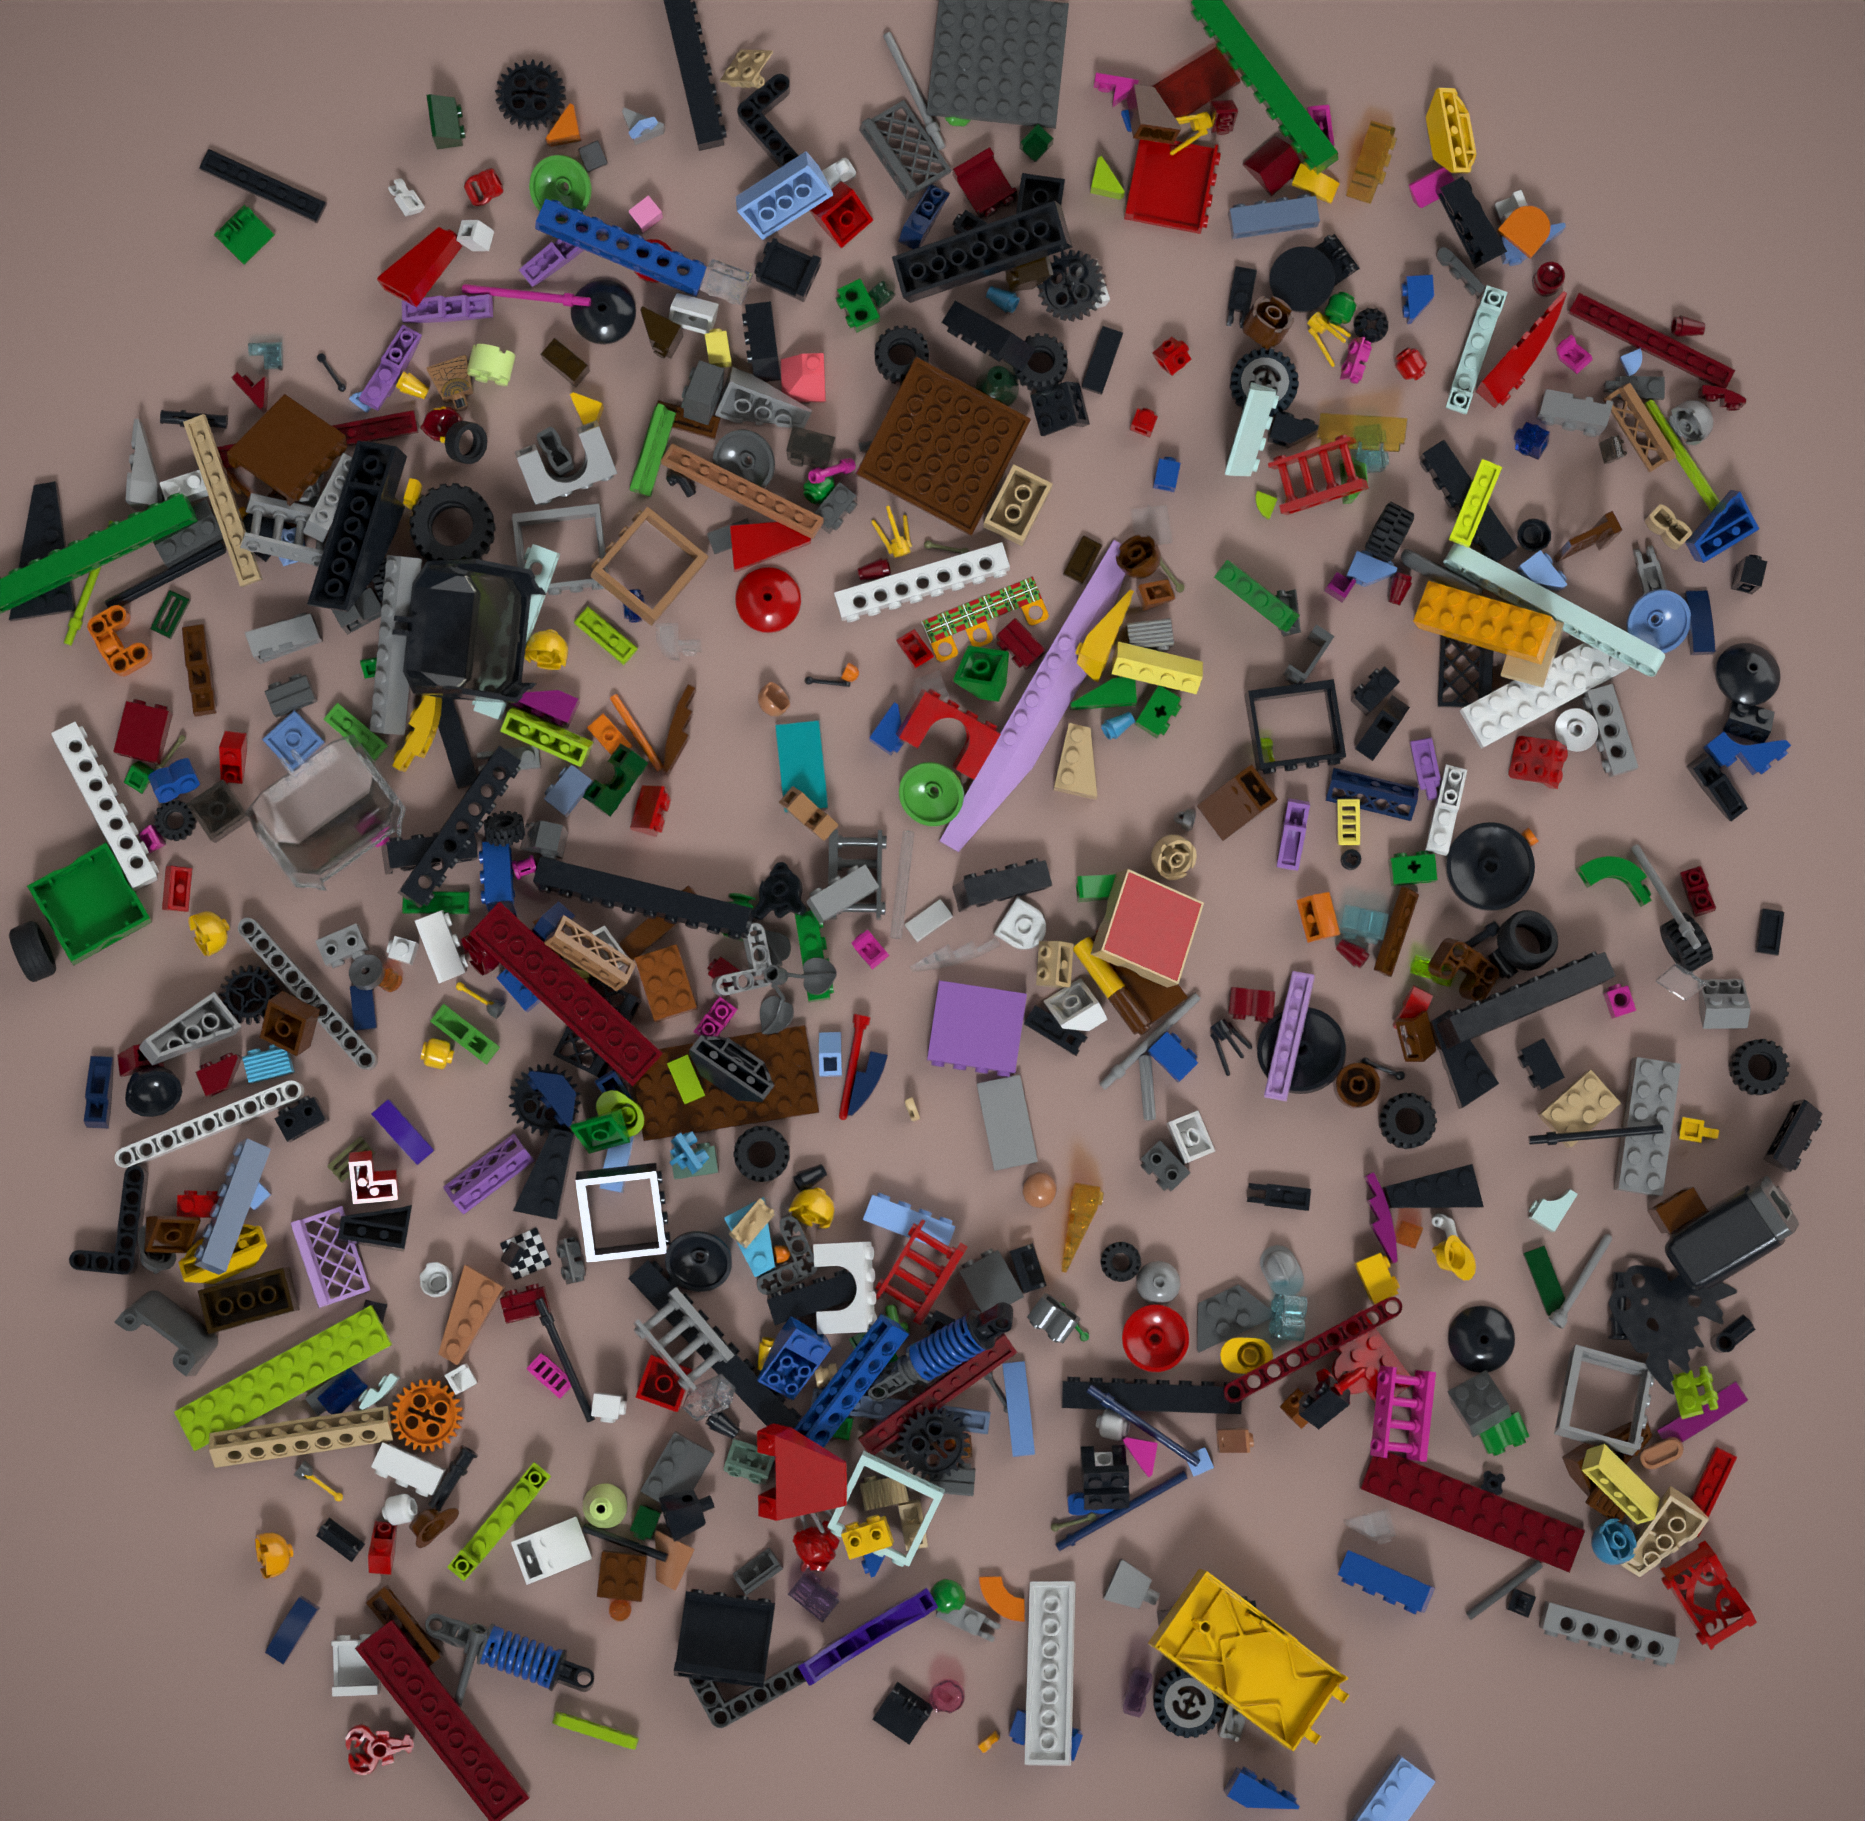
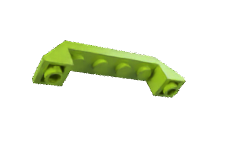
M534 1462L447 1568L462 1581H465L551 1478V1475Z

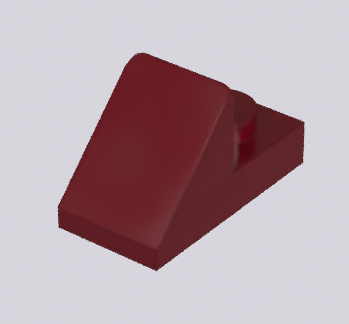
M236 372L231 377L234 383L263 414L267 412L269 381L266 376L254 385L246 374L242 377Z

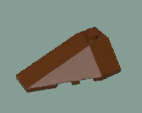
M1632 1421L1603 1434V1436L1628 1442ZM1646 1423L1645 1428L1641 1431V1436L1643 1437L1641 1448L1632 1456L1611 1450L1626 1465L1633 1456H1637L1653 1437L1648 1423ZM1584 1443L1564 1455L1562 1459L1569 1476L1589 1497L1597 1485L1582 1471V1466L1587 1449L1596 1446Z

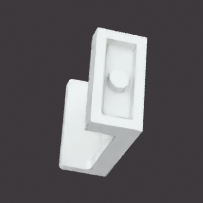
M371 1634L359 1635L360 1639H351V1635H338L336 1640L331 1641L334 1666L332 1697L378 1695L381 1692L380 1680L355 1649L358 1644Z

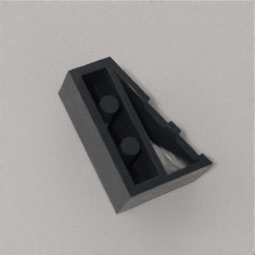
M771 301L745 304L746 313H742L743 327L748 326V332H744L745 344L750 345V350L746 351L748 364L752 363L754 376L764 382L781 380Z
M412 1205L341 1216L337 1241L404 1252Z

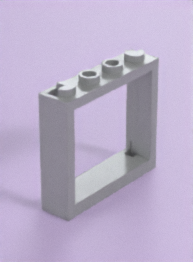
M591 504L512 514L518 567L524 568L526 564L521 526L595 517L599 557L603 559L606 555L600 505ZM608 565L603 569V570H604L605 572H607V573H608ZM592 578L551 583L547 592L548 595H559L564 590L576 593L582 592L583 588L592 587V590H601L604 587Z
M1575 1345L1569 1354L1554 1434L1595 1446L1605 1444L1610 1450L1632 1456L1637 1450H1640L1641 1443L1643 1442L1641 1431L1647 1423V1416L1644 1414L1645 1409L1650 1405L1651 1395L1648 1393L1649 1387H1652L1654 1384V1376L1648 1370L1645 1363ZM1581 1361L1640 1377L1628 1442L1569 1426Z

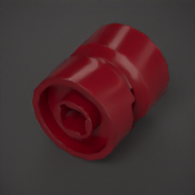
M1556 262L1542 264L1533 277V289L1540 296L1549 297L1554 295L1564 282L1565 271Z

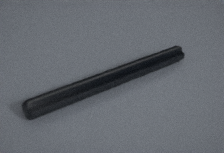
M218 542L105 600L107 608L114 605L123 606L225 554L226 549L221 542Z

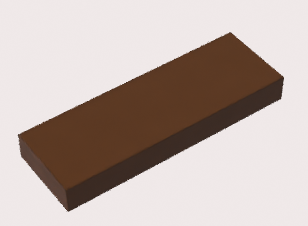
M657 401V405L658 403L662 404L669 411L676 413L672 428L713 440L716 439L721 421L720 417L712 415L709 425H705L685 418L684 409L680 406Z

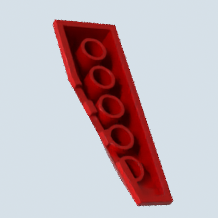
M1565 291L1548 307L1544 315L1538 318L1529 332L1527 331L1517 344L1508 351L1475 391L1492 407L1496 408L1499 404L1503 406L1511 397L1509 392L1513 388L1518 390L1525 382L1524 375L1539 356L1558 320L1567 295Z

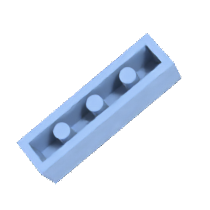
M879 1192L877 1196L872 1195L863 1218L864 1221L911 1238L907 1235L914 1223L918 1225L923 1219L926 1222L921 1230L949 1246L955 1230L952 1220L941 1216L937 1220L931 1217V1212L921 1208L919 1212L910 1209V1204L900 1200L898 1204L890 1202L891 1197ZM915 1238L916 1241H919V1242H921V1243L926 1244L925 1242L921 1241L920 1239Z

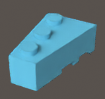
M755 1202L724 1218L731 1231ZM769 1222L746 1249L737 1242L755 1277L776 1267Z

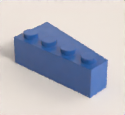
M1350 1550L1347 1551L1338 1575L1343 1577L1341 1582L1353 1587L1357 1583L1363 1586L1362 1591L1373 1596L1377 1592L1384 1596V1601L1393 1605L1396 1602L1404 1604L1403 1609L1415 1615L1417 1611L1426 1612L1435 1590L1430 1585L1421 1583L1412 1577L1403 1575L1394 1569Z

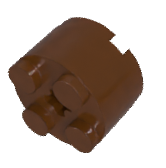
M1261 296L1255 301L1246 315L1242 331L1252 340L1259 343L1261 347L1270 349L1272 346L1280 344L1294 322V317L1292 318L1290 314L1292 310L1287 303L1277 297L1272 296L1270 299Z
M1363 1063L1349 1064L1342 1068L1337 1078L1333 1081L1334 1093L1343 1105L1349 1108H1362L1371 1104L1377 1098L1380 1091V1077L1375 1069ZM1353 1080L1355 1082H1361L1362 1085L1359 1087L1360 1091L1358 1089L1354 1090L1352 1088V1086L1354 1085Z

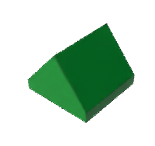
M377 657L360 660L365 679L375 677Z

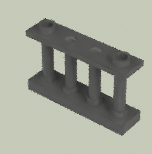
M835 829L830 834L828 882L837 877L838 870H842V868H852L856 865L860 868L866 865L867 868L877 869V884L879 885V888L876 890L877 904L855 903L841 912L876 913V920H881V915H885L886 902H881L882 849L887 848V836H882V830H878V838L843 837V835H838V829ZM842 846L878 847L877 860L842 859V857H838V848H842ZM837 914L831 917L830 919L837 920Z

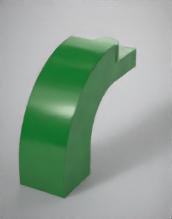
M1605 856L1593 859L1575 869L1587 888L1602 879L1613 878L1623 882L1628 887L1640 907L1652 901L1650 890L1645 884L1642 885L1640 882L1647 878L1646 874L1631 861L1615 856Z

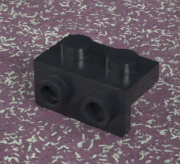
M1731 701L1723 732L1754 742L1765 743L1772 731L1775 712L1758 706H1746Z

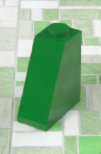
M1116 874L1077 876L1075 881L1077 903L1108 900Z

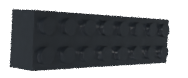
M1053 201L893 256L892 260L902 297L911 303L1073 248L1062 206Z
M1594 951L1579 960H1573L1560 968H1554L1541 976L1528 979L1520 985L1516 984L1501 993L1497 992L1482 1001L1478 1000L1463 1009L1460 1008L1442 1017L1443 1021L1437 1024V1028L1448 1050L1601 985L1616 975L1606 953L1603 952L1597 955V952Z

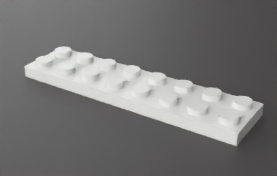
M1583 643L1554 659L1544 688L1514 680L1462 708L1460 713L1482 749L1628 670L1629 666L1591 645Z
M1074 1581L1030 1582L1025 1765L1071 1766L1076 1588Z

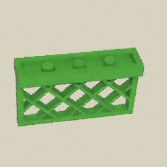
M658 403L657 407H654L629 489L632 492L648 497L652 495L661 466V459L664 456L676 417L675 412L669 411L662 404Z

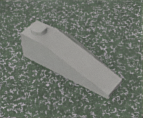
M732 367L725 382L715 415L734 423L749 421L756 422V425L770 423L776 424L778 427L804 429L812 410L756 376Z
M134 419L131 444L135 452L129 456L132 473H127L126 502L134 510H147L149 505L156 502L162 503L165 498L161 491L143 423L139 419Z

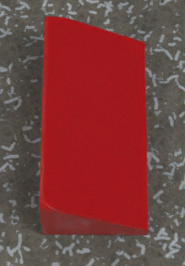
M166 866L162 910L189 912L192 868Z

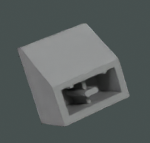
M1743 979L1699 980V1014L1703 1029L1748 1027L1751 1007Z

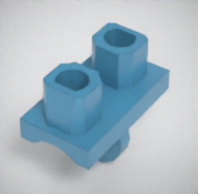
M692 1131L683 1135L680 1133L670 1141L674 1146V1149L670 1151L674 1157L669 1162L671 1166L677 1163L681 1170L688 1167L693 1175L709 1159V1156L703 1149L695 1154L690 1146L697 1142V1138Z

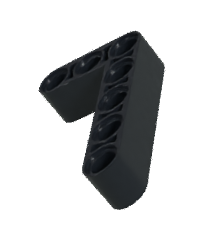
M784 74L774 75L761 88H758L740 103L737 109L738 120L779 168L785 165L784 161L786 159H795L799 156L765 117L769 111L790 94V82ZM784 83L786 87L783 90H777L775 85ZM764 96L770 99L766 104L758 102L759 98ZM746 110L753 112L752 116L747 118L743 117L742 113ZM763 126L767 128V131L760 134L756 132V129ZM777 142L781 144V147L773 150L770 148V145Z
M133 1165L125 1170L115 1253L76 1250L69 1257V1264L73 1269L129 1275L137 1270L140 1252L138 1232L143 1226L148 1185V1172L144 1167ZM136 1169L141 1172V1178L137 1182L132 1179V1172ZM132 1192H136L139 1197L135 1204L129 1201V1195ZM130 1214H133L136 1218L133 1226H129L126 1222V1218ZM127 1236L133 1239V1245L129 1249L124 1246V1239ZM80 1254L86 1257V1262L83 1266L77 1264L76 1259ZM103 1256L108 1259V1265L104 1269L99 1266V1259ZM125 1258L130 1261V1268L127 1271L121 1268V1262Z

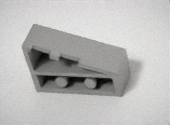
M1546 389L1542 394L1536 419L1541 420V423L1552 426L1557 424L1561 425L1564 430L1575 431L1576 429L1583 431V434L1586 436L1596 437L1607 427L1613 401L1607 400L1606 404L1593 402L1594 398L1586 396V400L1573 397L1571 393Z
M301 613L293 619L278 621L272 625L245 632L252 655L260 664L323 642L312 614Z

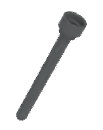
M472 1624L469 1628L468 1637L470 1645L454 1698L460 1707L463 1703L479 1644L486 1639L488 1629L481 1624Z

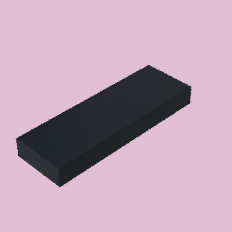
M1105 326L1102 327L1082 384L1083 389L1100 395L1103 394L1123 332Z

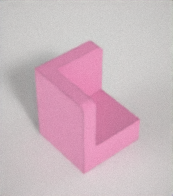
M649 195L629 210V214L639 225L642 233L646 232L663 218L662 211Z

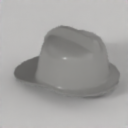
M1280 1245L1267 1248L1261 1256L1260 1266L1269 1286L1276 1294L1283 1297L1297 1294L1303 1286L1304 1276L1293 1253L1288 1248Z

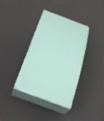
M390 1373L389 1376L384 1375L378 1385L381 1388L380 1391L375 1388H370L369 1391L365 1390L359 1399L361 1402L359 1408L364 1410L379 1402L392 1390L400 1377L394 1373Z

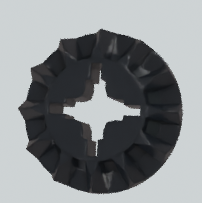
M1367 308L1356 316L1354 331L1358 338L1365 337L1366 341L1375 343L1383 339L1387 334L1389 321L1385 313L1380 312L1377 308ZM1367 320L1370 322L1377 320L1376 330L1370 328L1365 331L1368 325Z

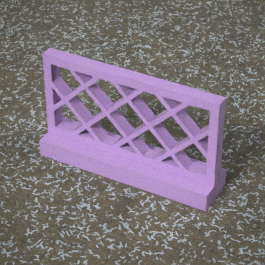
M342 1206L291 1222L318 1308L370 1291L355 1244L348 1243L345 1250L334 1245L333 1243L339 1233V1228L337 1229L326 1223L332 1214L339 1212L340 1216H345ZM326 1217L324 1222L318 1220L320 1218ZM316 1221L322 1224L317 1236L307 1231L305 1223ZM324 1226L337 1231L331 1243L319 1238ZM310 1237L315 1238L313 1244L311 1243ZM317 1240L329 1245L324 1257L314 1252L313 1248ZM350 1246H351V1249H352L353 1254L350 1253V1252H348V1249H349ZM331 1247L344 1252L338 1264L326 1259ZM346 1254L355 1258L356 1265L353 1271L340 1266ZM317 1258L322 1259L320 1266ZM324 1261L336 1266L331 1278L322 1275L321 1267ZM357 1267H358V1270H359L360 1275L357 1274V1273H355V1270H356ZM339 1268L351 1274L345 1285L333 1280ZM355 1275L362 1279L365 1288L353 1290L347 1286L352 1276ZM324 1279H326V1280L329 1281L327 1287H326V1284H325ZM332 1282L343 1287L339 1297L330 1299L328 1288ZM346 1289L351 1291L350 1293L344 1294Z

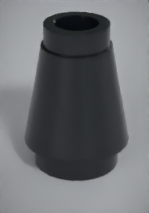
M819 1164L818 1166L796 1172V1175L792 1178L796 1187L801 1192L802 1190L811 1189L827 1176L823 1165Z
M714 1409L705 1423L709 1426L710 1430L734 1439L740 1430L722 1410Z

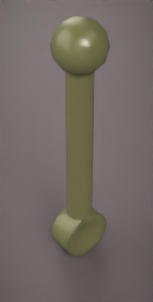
M929 540L924 543V547L927 549L936 548L960 554L969 552L968 548L957 549L933 544Z
M1161 557L1160 566L1175 584L1176 591L1179 593L1183 592L1185 589L1184 585L1179 584L1163 563Z
M184 735L178 738L176 744L161 764L155 767V770L165 766L177 748L185 741L186 737Z
M1089 1513L1087 1517L1061 1524L1053 1523L1051 1530L1057 1532L1060 1528L1086 1521L1094 1522L1096 1515Z

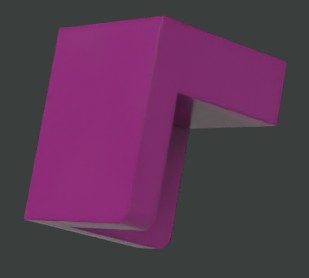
M1336 572L1324 591L1343 603L1357 580L1353 578L1351 581Z

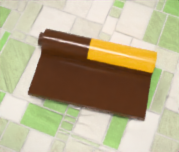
M1096 934L1091 938L1083 939L1073 947L1075 955L1134 1035L1139 1033L1141 1036L1151 1029L1149 1025L1188 998L1179 984L1167 988L1140 976L1131 969L1116 966L1091 955Z

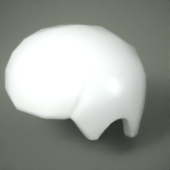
M439 1262L427 1263L424 1271L420 1273L421 1289L425 1294L433 1298L444 1296L452 1287L453 1275L447 1266Z

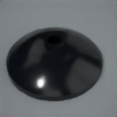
M596 280L586 284L577 292L575 296L591 298L590 306L573 305L571 307L573 325L584 339L600 345L612 344L623 339L631 331L636 319V306L632 295L624 286L611 280ZM599 306H606V310L602 312L599 311Z
M1740 643L1727 648L1720 655L1715 666V678L1718 687L1727 698L1741 705L1755 706L1768 701L1776 693L1780 684V669L1776 660L1767 650L1755 644ZM1749 666L1754 667L1755 671L1750 670Z
M690 1231L679 1235L670 1243L665 1256V1265L668 1274L678 1285L691 1291L705 1292L716 1289L727 1280L732 1268V1256L727 1245L717 1236L704 1231Z
M1473 1306L1459 1313L1451 1323L1448 1332V1346L1453 1358L1465 1369L1477 1373L1485 1370L1492 1372L1502 1367L1511 1357L1515 1346V1333L1508 1318L1497 1309L1489 1306ZM1482 1335H1485L1487 1337V1342L1485 1344H1482L1480 1342V1337Z

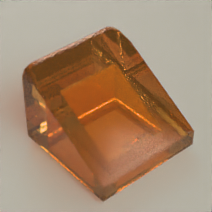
M1400 1221L1396 1233V1243L1415 1249L1423 1227L1406 1221Z

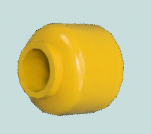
M431 1038L428 1040V1043L424 1042L420 1059L423 1060L424 1065L427 1067L444 1069L447 1063H452L454 1051L450 1050L451 1045L448 1041Z

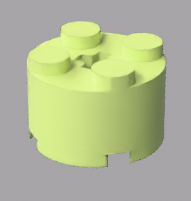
M473 345L467 374L474 376L475 380L487 383L488 380H492L497 385L508 386L516 355L508 350L504 354L499 350V347L492 345Z

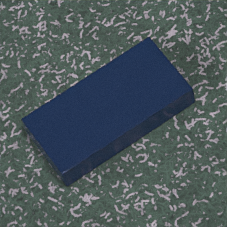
M350 986L354 1030L377 1028L373 989L360 990L356 986Z

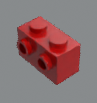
M184 1190V1195H177V1217L212 1218L210 1211L213 1205L218 1202L220 1197L217 1195L218 1191H206V1195H197V1191Z

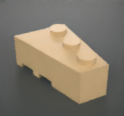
M1072 723L1068 724L1054 791L1094 800L1097 799L1091 728Z

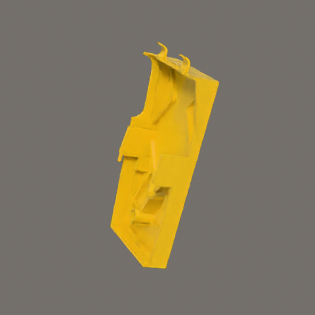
M1200 1568L1148 1642V1644L1274 1740L1292 1751H1295L1303 1737L1315 1745L1318 1743L1322 1736L1314 1732L1311 1727L1332 1696L1342 1703H1345L1349 1697V1694L1339 1688L1340 1683L1348 1680L1347 1676L1338 1672L1302 1645L1298 1639L1208 1571Z

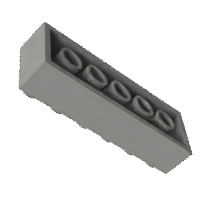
M1641 1057L1632 1058L1622 1128L1663 1125V1134L1621 1137L1614 1190L1657 1197L1663 1196L1681 1064Z

